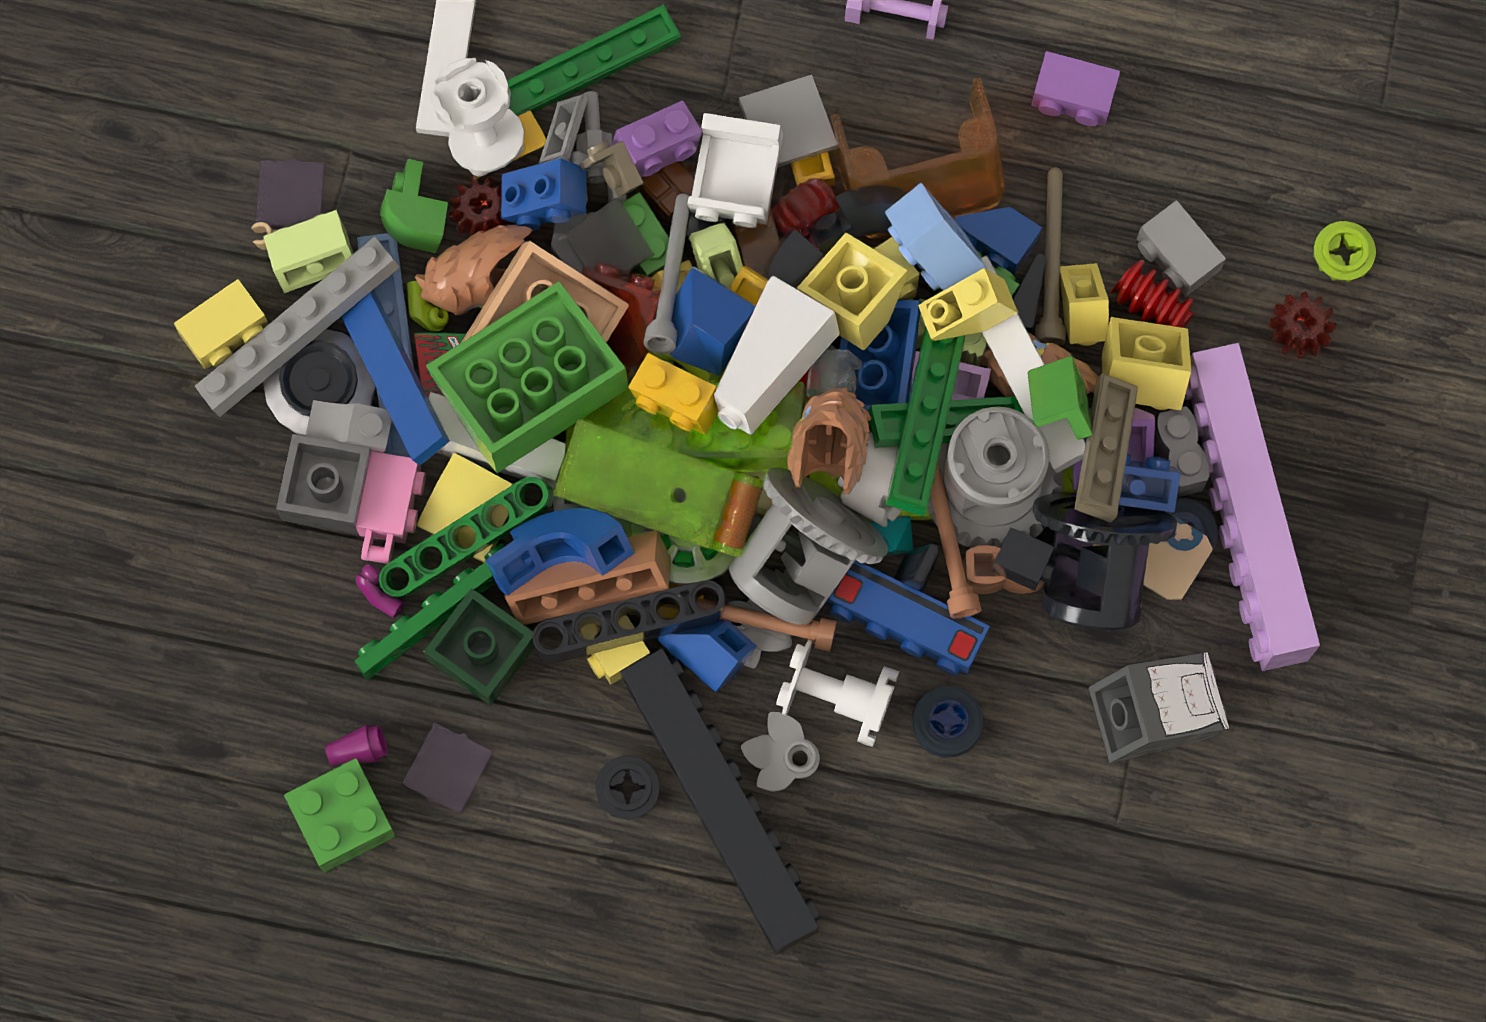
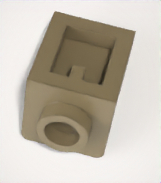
M608 140L589 148L587 150L589 157L579 163L582 171L602 163L604 179L607 185L612 190H615L618 198L632 192L643 184L623 141L610 146Z

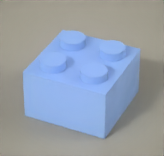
M922 182L885 211L892 224L888 231L900 245L898 249L912 266L918 265L922 270L920 272L934 291L939 287L944 291L981 269H987L964 230Z

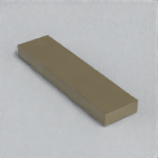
M1102 373L1096 380L1090 414L1093 435L1086 438L1074 509L1111 523L1118 513L1138 387Z

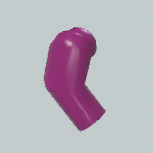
M370 564L365 565L361 574L356 576V585L371 605L395 619L402 611L405 602L396 596L386 594L377 585L381 571Z

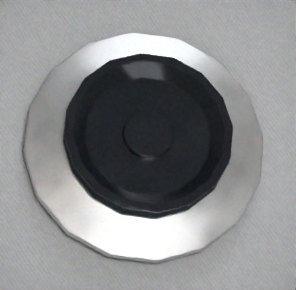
M327 329L263 381L266 403L278 422L294 433L303 436L306 435L313 400L335 404H354L356 402L371 406L376 389L352 338L342 332Z

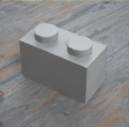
M1177 200L1144 224L1137 236L1139 241L1137 245L1142 255L1150 262L1154 260L1164 271L1162 272L1163 278L1169 280L1168 286L1173 290L1181 289V293L1185 297L1221 271L1226 260Z

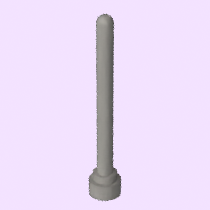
M685 193L679 194L676 197L656 319L647 326L645 332L644 346L649 351L657 354L671 353L676 346L677 330L671 321L690 211L687 205L689 195Z

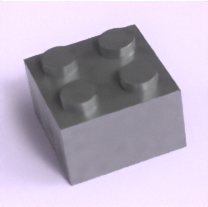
M292 434L276 507L281 520L359 534L356 523L372 452L370 447Z

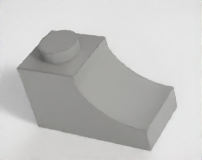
M313 400L305 436L370 447L371 451L384 453L392 419L388 410L356 402L354 404H335Z

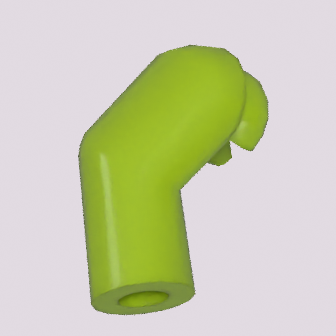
M418 281L407 283L410 318L428 331L442 330L449 321L448 312L438 309L427 300L421 298L423 289Z

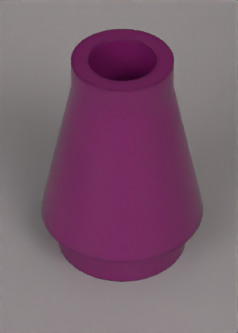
M366 724L325 745L326 755L332 767L343 765L357 758L359 763L379 762L380 757L387 756L388 754L386 739L379 725L371 727L369 724Z

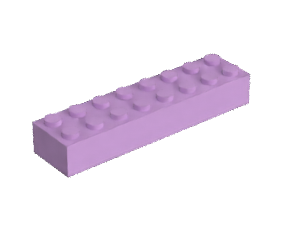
M1239 343L1194 352L1190 358L1191 375L1184 400L1191 401L1193 416L1198 426V437L1200 436L1203 451L1209 463V473L1213 488L1209 489V497L1213 510L1220 511L1223 525L1219 526V535L1223 548H1229L1233 563H1229V573L1233 585L1240 586L1243 600L1239 601V611L1243 623L1250 624L1253 638L1249 639L1252 659L1254 662H1260L1262 671L1306 662L1318 649L1320 643Z

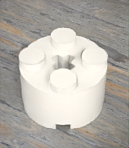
M870 432L868 442L866 443V463L863 465L861 479L856 483L850 494H844L843 490L840 499L845 506L886 527L888 526L887 518L894 521L902 511L901 509L885 505L898 446L875 448L873 436ZM840 476L838 485L843 488L844 480Z

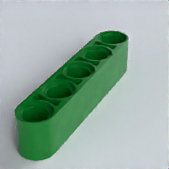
M526 477L519 480L389 562L382 568L379 575L381 588L386 594L396 597H407L418 592L510 534V531L545 512L554 500L552 486L546 480L537 477ZM532 484L539 485L543 492L541 502L535 506H530L525 500V491ZM504 505L509 511V520L504 526L499 528L492 522L491 514L496 506ZM465 526H470L476 534V540L469 548L462 547L458 540V534ZM432 547L438 548L442 553L441 565L436 569L429 568L425 562L426 552ZM399 568L405 569L409 575V583L403 590L396 589L392 583V575Z

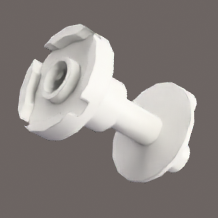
M465 58L451 63L439 73L435 80L434 92H431V100L438 119L450 129L448 145L453 158L462 167L469 169L473 175L484 176L489 172L506 167L525 150V132L520 118L508 109L511 92L504 72L490 61L485 60V64L477 62L476 58Z
M808 640L805 646L797 644L789 666L796 669L791 684L788 682L783 683L776 705L783 707L782 715H787L796 691L809 694L836 704L835 713L863 722L857 742L873 747L876 736L870 735V731L879 732L894 690V686L887 683L889 679L896 682L899 671L884 666L877 685L848 674L845 680L841 681L805 668L812 640Z

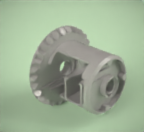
M1005 407L981 409L969 415L958 425L951 437L950 443H942L938 460L958 543L969 548L982 545L1001 548L1010 527L1033 538L1037 537L1047 527L1042 526L1041 522H1038L1034 517L1033 504L1041 496L1062 493V471L1056 473L1049 461V449L1046 438L1031 418L1017 410ZM930 496L927 511L937 525Z
M774 467L763 478L764 490H766L767 496L772 499V505L729 565L730 575L734 583L747 597L772 615L792 624H809L855 560L860 563L866 562L867 564L878 563L888 553V546L878 530L862 514L842 504V500L835 493L807 477L804 478L801 488L795 487L790 470ZM793 525L799 530L798 534L806 562L803 565L797 562L790 554L784 552L780 558L786 570L784 573L777 569L773 572L763 565L774 549L780 552L784 550L786 541L782 540L790 526Z

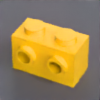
M647 353L628 387L636 398L635 404L653 415L659 412L669 417L671 423L688 432L694 429L706 435L719 413L714 398L717 386Z

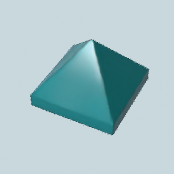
M910 515L897 517L894 521L887 518L888 526L886 527L871 521V524L878 530L888 546V553L885 556L905 554L913 550Z

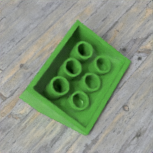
M560 281L426 365L429 373L471 439L496 473H499L629 389L626 368Z

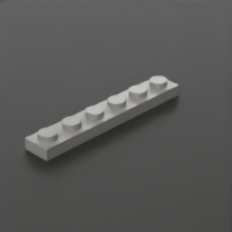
M374 236L267 325L260 333L196 384V389L210 408L221 417L399 269L400 266Z

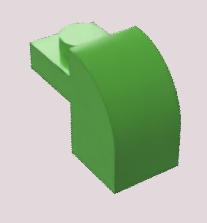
M408 159L403 173L396 171L392 190L387 189L380 208L381 220L388 234L400 244L413 249L436 253L443 237L448 202L418 196L423 162Z

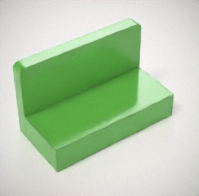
M1072 356L1027 372L1033 421L1037 427L1067 418L1077 440L1093 435L1086 384Z

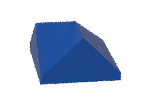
M691 267L675 297L671 322H673L674 328L677 330L675 349L670 355L677 360L715 375H722L756 305L698 268Z

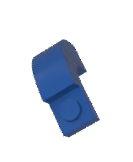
M572 508L538 516L510 531L514 541L485 561L499 589L508 596L536 575L554 565L565 562H582L588 564L603 576L632 556L634 551L621 524L614 518L594 509Z

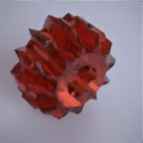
M474 176L471 178V188L459 184L457 190L460 196L451 197L449 200L450 206L454 208L449 213L451 222L458 223L456 229L460 235L470 231L471 237L479 231L484 233L499 225L509 223V221L501 219L502 184L494 188L493 178L490 176L487 177L484 185H479L478 179ZM482 205L488 206V209H484L481 214H476L475 210H480Z
M813 178L805 183H800L796 188L789 190V193L780 198L779 203L774 206L773 218L777 222V227L783 234H786L789 229H795L804 238L808 235L810 236L811 233L808 227L814 225L824 215L833 214L838 211L839 204L835 198L836 194L829 185L825 184L822 178Z
M1306 291L1301 293L1299 301L1289 294L1284 299L1285 305L1276 304L1273 309L1276 317L1270 319L1268 326L1277 331L1271 338L1272 342H1285L1282 348L1283 354H1287L1291 347L1295 348L1298 359L1304 357L1306 349L1311 355L1317 356L1321 351L1320 346L1328 347L1332 341L1329 334L1335 331L1336 323L1328 319L1332 316L1333 310L1332 308L1320 309L1323 302L1322 296H1318L1312 303L1309 302V295ZM1298 320L1304 321V326L1308 328L1307 331L1301 330V325L1297 323Z

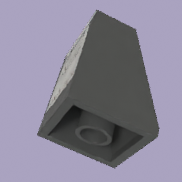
M1207 652L1127 665L1089 687L1109 763L1206 740L1229 729L1226 708L1221 702L1216 684V673L1211 666Z

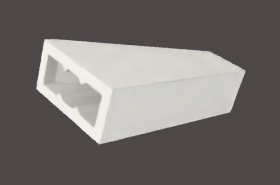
M772 276L764 288L714 393L719 411L718 416L721 421L732 429L740 428L752 435L838 337L840 332L835 312Z
M431 392L429 400L450 440L449 443L436 453L449 457L456 453L478 466L494 471L471 439L444 396ZM551 438L500 471V473L519 479L526 477L541 478L554 488L559 486L561 480L565 481L566 464H573L574 459L569 458L570 453L567 444Z

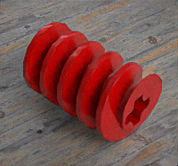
M1142 259L1125 272L1110 293L1112 295L1119 290L1117 297L1119 305L1132 300L1129 307V313L1132 315L1144 309L1141 322L1149 323L1156 319L1155 324L1185 328L1196 313V311L1194 313L1190 311L1193 303L1191 297L1182 303L1178 302L1181 289L1177 288L1169 294L1165 292L1169 282L1167 278L1158 284L1153 282L1157 272L1155 269L1143 275L1141 271L1145 261Z

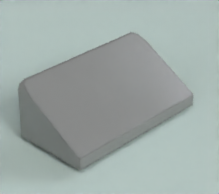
M586 94L557 103L539 164L560 158L566 161L570 160L588 100Z

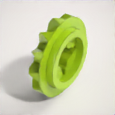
M1348 221L1332 223L1326 226L1315 240L1313 257L1319 265V271L1329 275L1332 281L1338 279L1346 280L1349 283L1354 279L1364 277L1374 263L1376 256L1374 240L1366 229L1356 223ZM1341 238L1347 250L1356 251V253L1351 254L1348 258L1347 266L1340 255L1332 254V252L1338 250Z

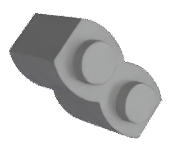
M1186 406L1182 407L1181 411L1172 409L1159 413L1154 430V446L1159 456L1170 460V466H1174L1181 473L1177 498L1202 492L1209 478V463L1206 454L1200 445L1197 444V422L1192 412Z

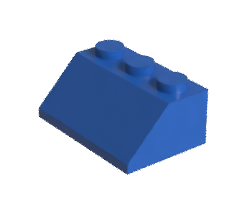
M898 300L888 324L865 350L860 349L841 337L834 388H849V392L857 395L856 399L864 403L863 408L867 411L871 405L908 403L921 315L918 305L922 302L920 300Z

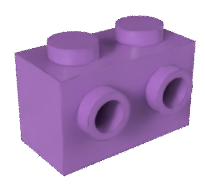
M682 100L616 130L612 145L623 141L640 177L650 176L674 162L683 161L692 156L697 150V145L703 131Z

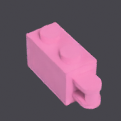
M375 451L371 452L356 523L359 536H365L361 555L362 560L388 564L392 559L395 542L406 544L408 532H415L418 510H414L413 506L415 496H422L426 473L421 472L420 465L409 457ZM374 538L386 540L385 547L372 545Z

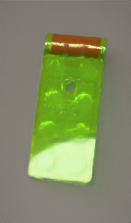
M581 418L577 419L553 495L709 549L712 548L731 556L740 557L764 487V480ZM676 488H682L686 492V499L682 503L674 498Z

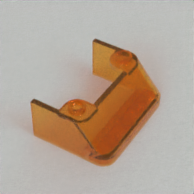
M981 78L973 79L969 99L974 118L965 121L959 130L958 142L961 152L887 170L884 157L877 149L870 146L849 149L839 114L831 116V127L838 144L837 149H834L845 191L866 186H890L910 192L922 182L952 218L997 206L1003 198L1005 183L997 130ZM871 233L864 236L869 238H879L890 234Z

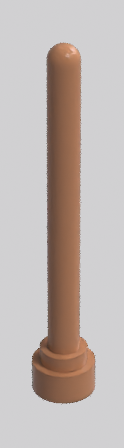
M938 460L930 496L952 586V591L949 592L950 599L947 600L951 618H963L977 614L982 609L978 594L973 593V588L967 585Z
M702 598L696 600L697 606L703 610H711L718 604V602ZM671 604L663 605L666 607L678 609L676 606ZM725 604L723 615L720 618L812 640V644H815L814 649L828 652L831 649L837 623L835 620L821 617L820 621L812 620V623L797 625L784 621L772 614Z

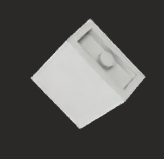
M704 113L701 125L703 138L692 196L688 197L687 202L690 212L695 213L696 218L704 221L716 222L718 217L734 219V224L747 228H755L757 223L767 225L783 140L781 125Z

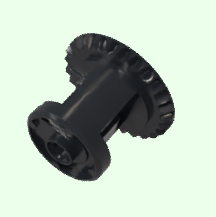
M1055 493L1037 498L1033 504V514L1036 520L1041 522L1042 526H1047L1050 530L1055 531L1053 540L1054 550L1051 559L1057 561L1047 586L1043 591L1041 605L1043 610L1050 617L1060 622L1089 629L1122 630L1131 628L1139 623L1143 606L1141 597L1149 544L1166 542L1175 535L1177 529L1175 517L1166 511L1119 505L1117 517L1110 523L1075 510L1077 493Z

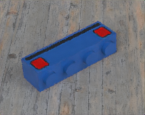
M857 560L853 562L825 602V606L831 608L829 613L837 619L850 623L853 619L865 625V631L880 640H886L889 637L902 643L900 648L906 653L917 658H921L924 654L936 660V666L939 669L954 676H957L959 672L967 676L990 628L989 625L970 616L951 618L948 605Z

